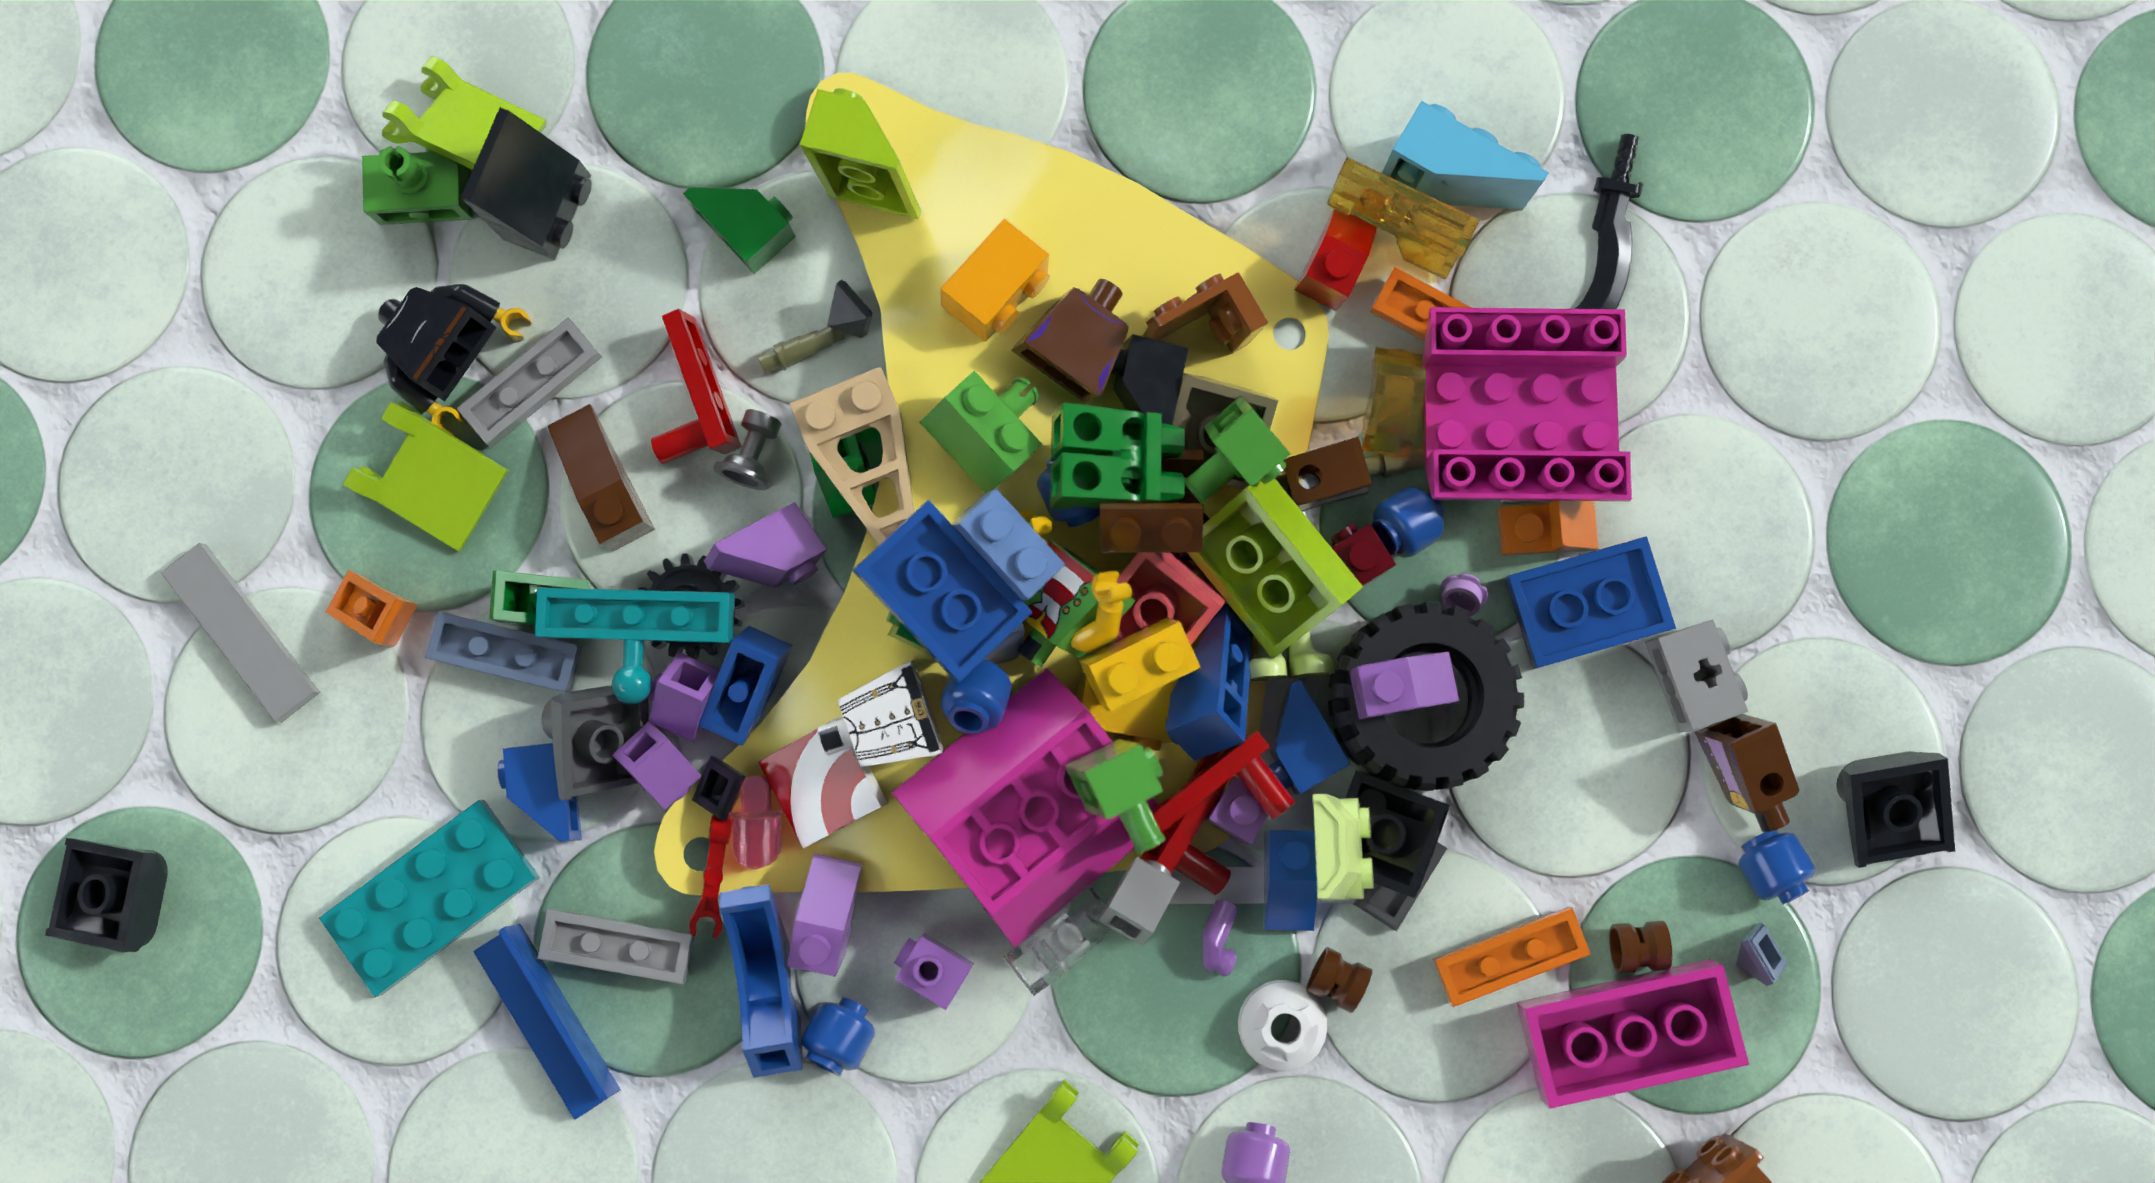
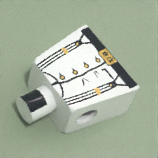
M914 660L900 665L838 699L843 719L818 727L820 741L826 755L854 747L861 767L940 754L944 749Z

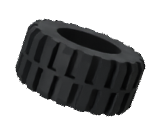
M1424 602L1421 605L1409 603L1379 615L1361 627L1352 636L1353 638L1342 648L1338 655L1335 673L1330 676L1328 687L1332 688L1331 700L1328 701L1329 716L1333 715L1337 729H1334L1339 743L1344 742L1350 751L1348 756L1357 766L1362 765L1370 772L1369 775L1408 790L1432 791L1464 785V782L1477 779L1489 771L1488 766L1494 761H1500L1509 750L1506 746L1509 738L1517 736L1521 722L1516 720L1518 709L1524 708V693L1517 691L1516 680L1521 679L1522 675L1519 664L1512 666L1507 657V653L1512 650L1505 639L1502 638L1497 641L1490 633L1493 626L1483 618L1474 620L1468 616L1469 610L1458 606L1451 608L1441 607L1440 602ZM1413 652H1449L1451 663L1461 674L1467 689L1468 707L1465 719L1458 730L1442 741L1429 744L1413 742L1400 736L1391 728L1384 715L1359 720L1349 671L1357 666L1399 659Z

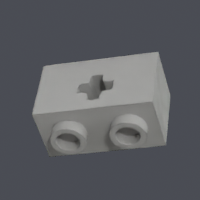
M1713 619L1645 642L1679 733L1695 731L1748 712L1745 701L1748 699L1747 688L1741 676L1732 670L1727 657L1730 654L1729 641L1724 631L1719 627L1716 628ZM1704 668L1707 672V677L1696 682L1693 673Z

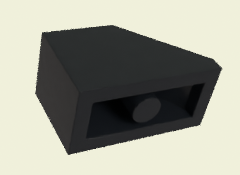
M1132 334L1123 343L1111 371V374L1116 375L1113 390L1125 409L1142 414L1147 412L1162 413V423L1172 425L1189 348Z

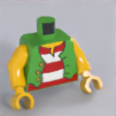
M1032 509L1019 512L1041 538L1050 533L1052 522L1045 515L1035 517ZM1051 539L1046 544L1065 565L1030 599L1022 600L1032 611L1025 621L1033 629L1018 649V652L1039 667L1043 666L1056 646L1080 658L1088 652L1116 639L1119 633L1121 617L1136 601L1131 597L1132 589L1129 584H1117L1118 571L1100 573L1074 552Z

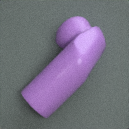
M1224 900L1215 901L1203 930V966L1210 973L1215 971L1221 976H1228L1233 970L1237 955L1234 951L1224 949L1223 947L1237 915L1238 908Z

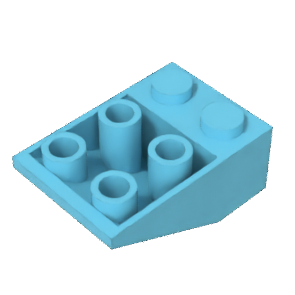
M1421 101L1392 149L1378 180L1418 203L1523 210L1545 181L1549 172L1540 168V163L1529 154L1524 152L1514 153L1499 145L1496 137L1490 132L1481 128L1471 129L1460 123L1447 108L1438 104L1428 105Z

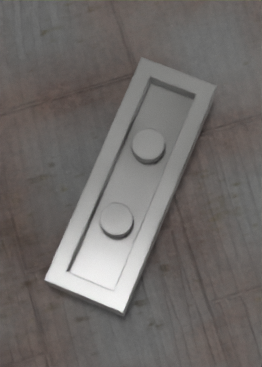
M567 317L456 409L481 439L492 448L601 359L602 356L573 321Z
M552 908L547 909L537 959L684 984L687 981L695 936H692L689 932Z

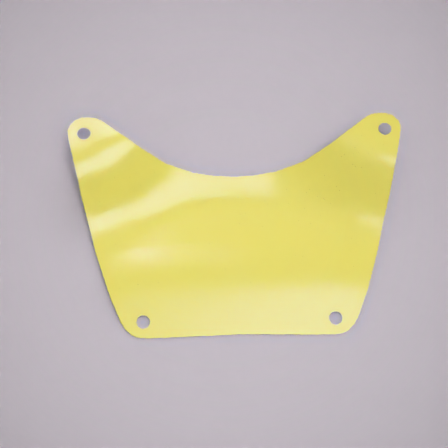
M836 73L821 81L809 98L806 123L817 89L834 93L836 88H843L859 94L868 104L899 158L921 209L918 220L836 199L858 245L880 307L887 382L902 417L915 511L925 501L930 500L952 524L985 493L920 424V421L974 370L998 396L1016 378L1020 377L1031 382L1020 393V396L1024 397L1035 386L1039 394V400L1024 412L1019 419L1042 445L1019 468L996 487L997 490L1018 513L1032 509L1035 517L1042 515L1048 517L1052 522V529L1048 535L1042 536V538L1046 542L1051 539L1074 552L1100 573L1118 571L1120 575L1138 553L1101 552L1100 516L1076 527H1069L1066 522H1057L1049 515L1037 488L1039 475L1047 469L1045 462L1051 457L1052 416L1063 402L1126 410L1113 390L1116 375L1110 374L1100 397L1085 404L1011 351L1015 344L1064 293L1075 287L1089 295L1100 278L1112 282L1123 293L1112 313L1127 323L1129 327L1125 342L1132 334L1143 336L1148 328L1146 322L1155 316L1154 310L1165 302L1177 296L1180 297L1182 302H1185L1189 297L1197 293L1195 288L1210 277L1221 273L1223 278L1226 279L1239 272L1268 321V324L1247 346L1232 354L1226 344L1221 345L1210 329L1209 320L1211 317L1208 313L1159 341L1189 348L1183 373L1215 379L1276 398L1278 404L1270 430L1290 452L1288 457L1308 451L1327 354L1329 330L1328 319L1321 305L1317 301L1294 290L1298 280L1239 242L1189 215L1139 183L1069 151L1014 133L973 124L933 110L895 90L855 73ZM1005 218L1049 254L1047 274L1050 275V278L1036 297L1031 299L1027 295L1017 306L1018 315L1005 332L1000 334L995 331L985 342L941 306L940 288ZM1293 318L1303 325L1305 340L1299 348L1286 350L1276 343L1273 330L1275 325L1282 319ZM1301 475V476L1299 477V479H1298L1300 484H1301L1302 476H1303V475ZM890 478L879 481L872 508V513L876 517L882 518L897 512L899 508L894 482ZM1224 484L1206 500L1203 512L1209 518H1212L1243 490ZM868 530L866 531L853 569L878 546V543ZM1187 560L1189 563H1191L1194 567H1196L1199 571L1202 572V570L1198 567L1194 560ZM853 571L846 590L827 624L810 661L760 725L750 734L746 743L743 746L738 745L722 760L746 777L742 793L730 814L732 828L729 844L726 845L722 870L723 880L720 884L719 895L720 892L768 884L772 893L803 892L814 854L862 863L858 892L968 888L929 837L920 830L891 793L937 755L870 765L869 767L888 804L805 848H802L758 764V761L818 729L819 726L843 716L838 699L911 660L915 662L944 749L964 734L951 725L941 709V696L949 674L931 655L888 635L892 623L886 621L889 610ZM1025 620L1022 622L1025 630L1022 643L1033 629ZM1208 625L1191 644L1193 651H1195ZM1254 635L1251 659L1254 658L1258 648V640ZM1110 641L1080 658L1056 646L1042 667L1032 663L1021 654L1015 660L996 665L1008 675L1012 684L1011 695L1047 668L1077 698L1081 670H1083L1079 660L1114 642ZM1267 681L1249 682L1245 736L1251 732H1259ZM1113 735V741L1121 739L1132 742V737ZM1161 742L1160 751L1152 750L1163 771V775L1157 778L1163 792L1153 796L1157 805L1187 783L1201 760L1194 761L1175 743ZM699 781L690 788L684 797L675 801L664 814L654 848L657 871L669 887L689 895H702L704 871L693 870L686 864L684 849L692 839L697 837L708 839L711 816L713 815L692 801ZM1204 820L1190 844L1204 853L1216 848L1231 836ZM1133 849L1107 872L1128 870L1135 858H1140L1144 852L1137 853Z

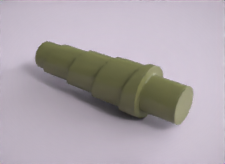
M826 327L803 336H797L786 342L773 345V350L759 355L757 358L765 374L780 367L786 370V368L802 362L803 359L817 354L818 351L832 346L833 343L845 339L842 331Z
M1423 446L1410 449L1408 447L1397 450L1379 451L1377 456L1366 457L1365 460L1370 476L1381 474L1383 478H1387L1390 475L1401 474L1424 467Z

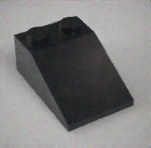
M500 107L461 195V199L504 241L555 260L560 248L564 249L572 237V219L578 205L583 206L590 195L592 186L591 174L579 159L509 110Z

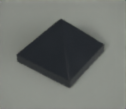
M842 279L836 283L827 327L863 338L868 333L873 312L847 282Z
M710 756L692 801L720 820L727 821L742 793L746 776L718 757Z

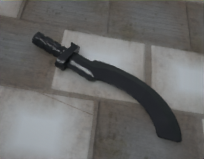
M1621 135L1617 151L1618 156L1615 159V168L1612 171L1611 179L1606 177L1596 178L1593 191L1601 193L1592 223V230L1598 232L1597 263L1592 284L1581 303L1575 309H1617L1625 291L1630 272L1633 246L1631 222L1625 219L1629 198H1639L1643 188V183L1641 182L1637 185L1629 183L1630 172H1632L1634 165L1633 160L1637 152L1636 147L1640 140L1636 135Z

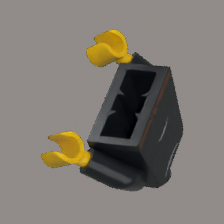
M466 284L437 286L431 292L414 287L408 291L401 302L397 299H389L381 305L378 318L384 324V327L377 335L376 343L386 353L383 362L392 390L421 414L425 412L432 416V423L454 436L451 431L444 427V416L452 413L462 423H466V419L456 408L442 407L436 402V399L440 398L444 402L447 400L497 327L491 323L492 319L500 323L507 337L514 341H523L524 337L517 331L510 330L509 323L518 318L531 325L532 322L524 310L520 308L504 310L499 307V301Z

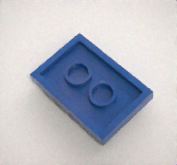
M930 500L925 501L852 570L956 682H961L1032 613L1028 606Z
M1647 536L1505 577L1533 669L1676 629Z

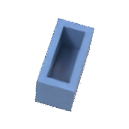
M997 488L984 493L952 523L957 531L1021 600L1030 599L1065 565Z

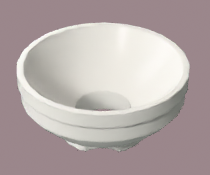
M1273 980L1255 988L1244 1000L1238 1016V1033L1245 1050L1257 1063L1277 1071H1290L1303 1067L1319 1054L1327 1034V1017L1318 997L1306 991L1305 986L1290 980ZM1279 1014H1292L1299 1021L1300 1031L1292 1042H1278L1271 1034V1024Z

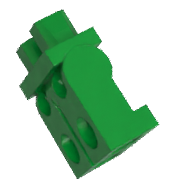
M1063 402L1052 416L1051 460L1055 461L1051 465L1050 509L1069 510L1072 506L1100 508V504L1178 503L1185 494V477L1183 473L1161 471V457L1179 458L1183 454L1185 429L1162 423V413L1147 412L1142 414L1129 410Z

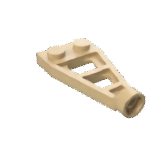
M880 366L789 403L808 450L878 545L915 512L902 417ZM871 427L877 429L882 439L884 453L880 466L863 473L854 472L838 453L839 441ZM890 478L894 482L899 508L895 513L878 518L872 513L865 501L862 489L883 479Z

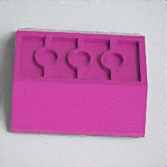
M1431 307L1428 314L1422 363L1423 464L1432 499L1630 502L1632 500L1631 458L1629 451H1619L1616 367L1627 357L1625 309Z
M1047 668L1010 696L1004 718L996 728L979 734L964 733L891 792L920 830L929 837L983 905L985 912L1014 948L1134 849V845L1119 814L1106 820L1086 811L1065 767L1069 763L1113 741L1089 710ZM1154 797L1146 800L1150 810L1158 806Z

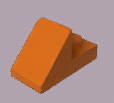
M1552 501L1549 504L1501 506L1497 509L1501 556L1598 550L1594 502Z
M348 570L325 613L376 644L394 647L397 645L413 616L417 604L384 589L362 575Z

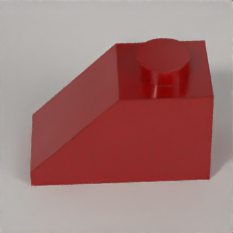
M1335 206L1294 290L1337 311L1349 298L1368 259L1377 227Z

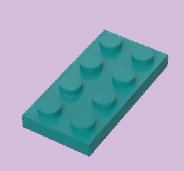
M478 800L327 911L319 919L375 998L382 996L538 880L540 876L485 800Z

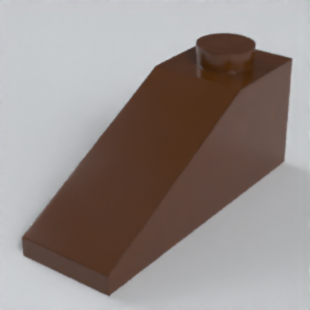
M589 404L548 425L576 499L600 545L613 552L655 530L592 405Z

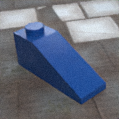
M1228 603L1224 604L1212 618L1194 651L1201 668L1180 677L1170 694L1166 732L1172 742L1179 745L1194 761L1245 742L1250 682L1249 662L1252 657L1253 634Z

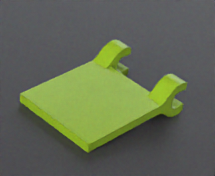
M431 56L421 69V73L428 75V77L421 84L420 91L426 96L436 99L425 113L418 118L408 106L392 100L382 112V117L390 120L382 129V136L387 140L397 144L417 143L472 170L500 107L509 110L540 133L546 127L547 121L462 80L445 61Z
M399 401L398 404L390 402L381 419L391 426L408 434L383 478L366 466H361L360 469L352 467L343 485L362 496L377 501L460 552L509 470L430 422L412 406L403 401Z
M1064 1079L979 1183H1111L1136 1156L1140 1143L1124 1130L1107 1153L1102 1152L1062 1117L1078 1098L1076 1096L1080 1092Z

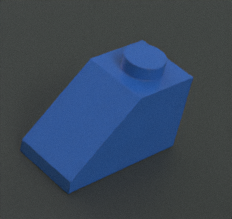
M751 626L746 627L731 641L698 726L743 746L776 688L793 645Z
M1301 679L1289 685L1286 689L1270 752L1275 762L1269 765V767L1285 789L1291 787L1294 794H1301L1349 766L1350 762Z
M553 743L503 748L504 760L498 762L497 772L500 787L506 789V797L558 841L582 840L578 796H573L570 800L565 801L559 799Z
M1265 831L1264 930L1314 931L1318 897L1315 831Z

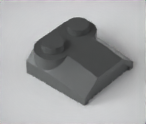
M603 686L560 693L547 702L542 712L541 723L546 735L553 739L559 799L565 801L570 800L573 796L637 784L634 778L612 754L649 722L647 698L637 704H627L620 701L614 695L612 686Z

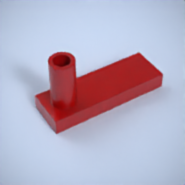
M680 309L662 315L698 419L651 438V445L656 458L661 464H665L707 446L709 449L725 455L742 448L696 318Z
M1258 731L1247 734L1244 743L1228 749L1151 810L1161 833L1234 775L1240 778L1271 820L1276 819L1295 804L1296 801L1261 758L1260 755L1270 746Z
M1228 749L1201 758L1188 781ZM1227 782L1162 833L1165 836V840L1159 845L1144 851L1140 859L1158 862L1166 867L1171 874L1175 869L1212 894H1219L1227 885L1231 871L1190 843Z

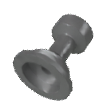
M747 409L741 426L748 433L740 454L728 455L723 462H716L713 469L723 478L738 485L756 490L768 489L769 482L765 479V470L758 462V458L766 438L776 439L782 423L767 413Z

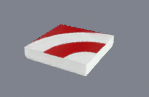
M843 716L838 717L828 723L843 719ZM818 729L758 761L802 848L888 804L870 767L860 766L854 747L826 755L820 741Z

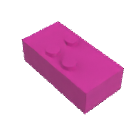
M1710 959L1672 967L1669 970L1649 972L1516 1002L1540 1099L1549 1109L1749 1065L1724 965Z

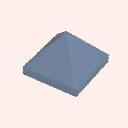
M1761 922L1756 924L1741 942L1736 965L1766 986L1774 984L1786 968L1787 961L1766 925Z

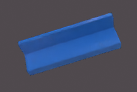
M522 925L505 926L498 931V936L473 952L572 1117L576 1120L621 1091L545 963L542 959H537L538 952Z

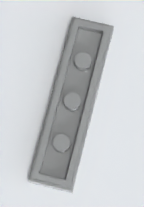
M198 543L161 572L275 722L282 723L320 693L206 544Z

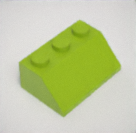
M836 88L834 93L817 89L800 146L828 196L919 220L921 209L900 160L866 101L859 94L843 88Z
M1275 478L1266 484L1259 481L1253 487L1249 485L1203 525V552H1187L1273 659L1363 588L1361 583Z

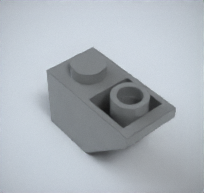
M1136 857L1113 890L1099 921L1138 945L1143 946L1153 934L1181 882L1172 878L1170 871L1160 863L1153 860L1144 861Z

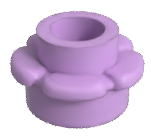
M1466 573L1449 575L1441 583L1443 591L1440 596L1443 607H1461L1469 610L1468 616L1471 617L1479 611L1480 605L1485 604L1487 601L1488 592L1486 587L1481 586L1480 580L1473 575Z

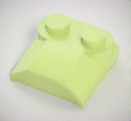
M1313 794L1318 899L1323 901L1364 899V889H1373L1372 858H1362V838H1371L1369 808H1360L1358 798L1338 799L1326 794Z

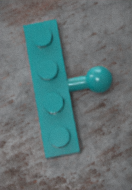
M537 588L535 637L624 640L623 667L613 676L612 690L620 701L627 704H637L648 697L652 688L651 677L643 668L644 641L731 643L734 627L735 594L721 592Z

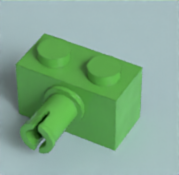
M389 146L380 150L379 155L362 156L363 212L379 225L473 220V210L461 199L472 169L427 148L426 152L408 153L400 146H396V148Z
M974 370L920 421V424L986 493L995 489L1042 445L1019 419L1024 412L1037 403L1039 394L1034 386L1024 397H1021L1020 393L1031 382L1019 377L998 396Z
M1239 396L1204 426L1211 440L1216 445L1214 449L1217 453L1189 477H1186L1185 485L1204 504L1211 495L1235 475L1238 478L1243 476L1251 487L1259 481L1263 484L1270 482L1284 470L1286 463L1283 460L1290 455V452L1246 400Z
M1117 739L1065 766L1086 811L1106 820L1119 814L1134 845L1135 852L1147 851L1165 840V836L1161 833L1146 801L1163 792L1157 779L1163 775V771L1157 757L1149 747L1143 749L1139 743Z

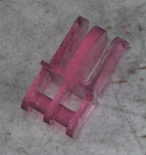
M749 776L744 779L741 785V812L729 813V816H732L734 855L739 864L749 869H759L771 865L778 859L782 849V814H784V811L772 810L771 787L764 776Z

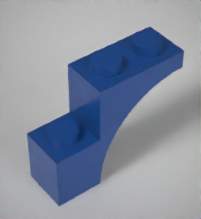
M770 885L748 886L738 890L720 892V911L731 947L738 987L742 1026V1051L752 1076L756 1078L803 1070L801 1018L791 993V967H787L790 942Z

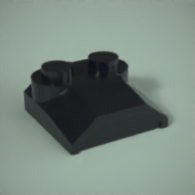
M1907 751L1855 760L1847 764L1840 771L1836 787L1840 798L1846 802L1854 863L1858 868L1866 867V864L1941 851L1955 852L1948 758L1940 753Z
M1356 770L1346 798H1358L1360 808H1369L1371 838H1362V858H1372L1373 883L1416 899L1450 805Z
M66 838L64 859L49 928H46L45 936L119 952H138L141 947L151 941L157 929L168 876V868L164 857L154 850H140L76 838Z

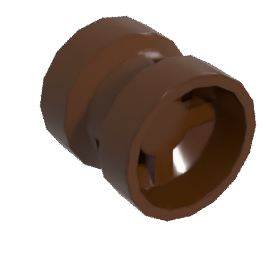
M1649 921L1643 927H1633L1630 923L1611 925L1609 933L1610 954L1617 973H1632L1638 967H1648L1652 971L1669 970L1671 968L1672 942L1670 932L1664 921Z
M1326 947L1311 972L1306 991L1320 998L1328 996L1335 1000L1337 1007L1353 1013L1366 992L1372 976V969L1359 962L1350 964L1343 960L1341 953Z

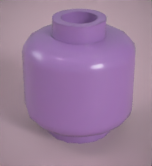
M1247 1122L1246 1131H1235L1227 1137L1221 1171L1224 1181L1226 1183H1286L1290 1156L1288 1143L1283 1139L1275 1137V1127L1262 1123Z

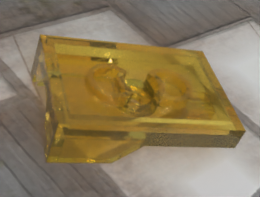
M1348 157L1338 174L1327 201L1328 206L1347 215L1351 213L1394 235L1404 261L1444 280L1447 279L1458 257L1463 256L1480 221Z

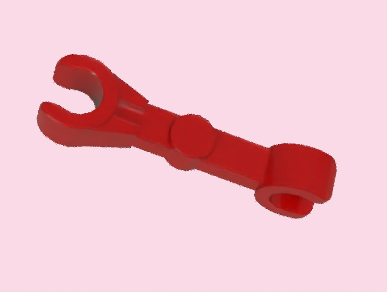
M715 815L711 816L708 836L710 844L706 869L703 872L702 895L689 919L692 936H696V924L702 917H710L715 921L712 938L716 939L722 931L718 896L720 884L723 880L722 870L726 845L729 844L732 820L730 816L727 821L720 820Z

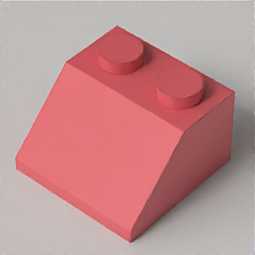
M1138 552L1117 579V584L1127 583L1132 589L1131 597L1136 601L1121 617L1118 636L1112 642L1120 641L1168 617L1180 621L1190 644H1192L1221 609L1225 599L1206 575L1187 560L1181 559L1176 552Z

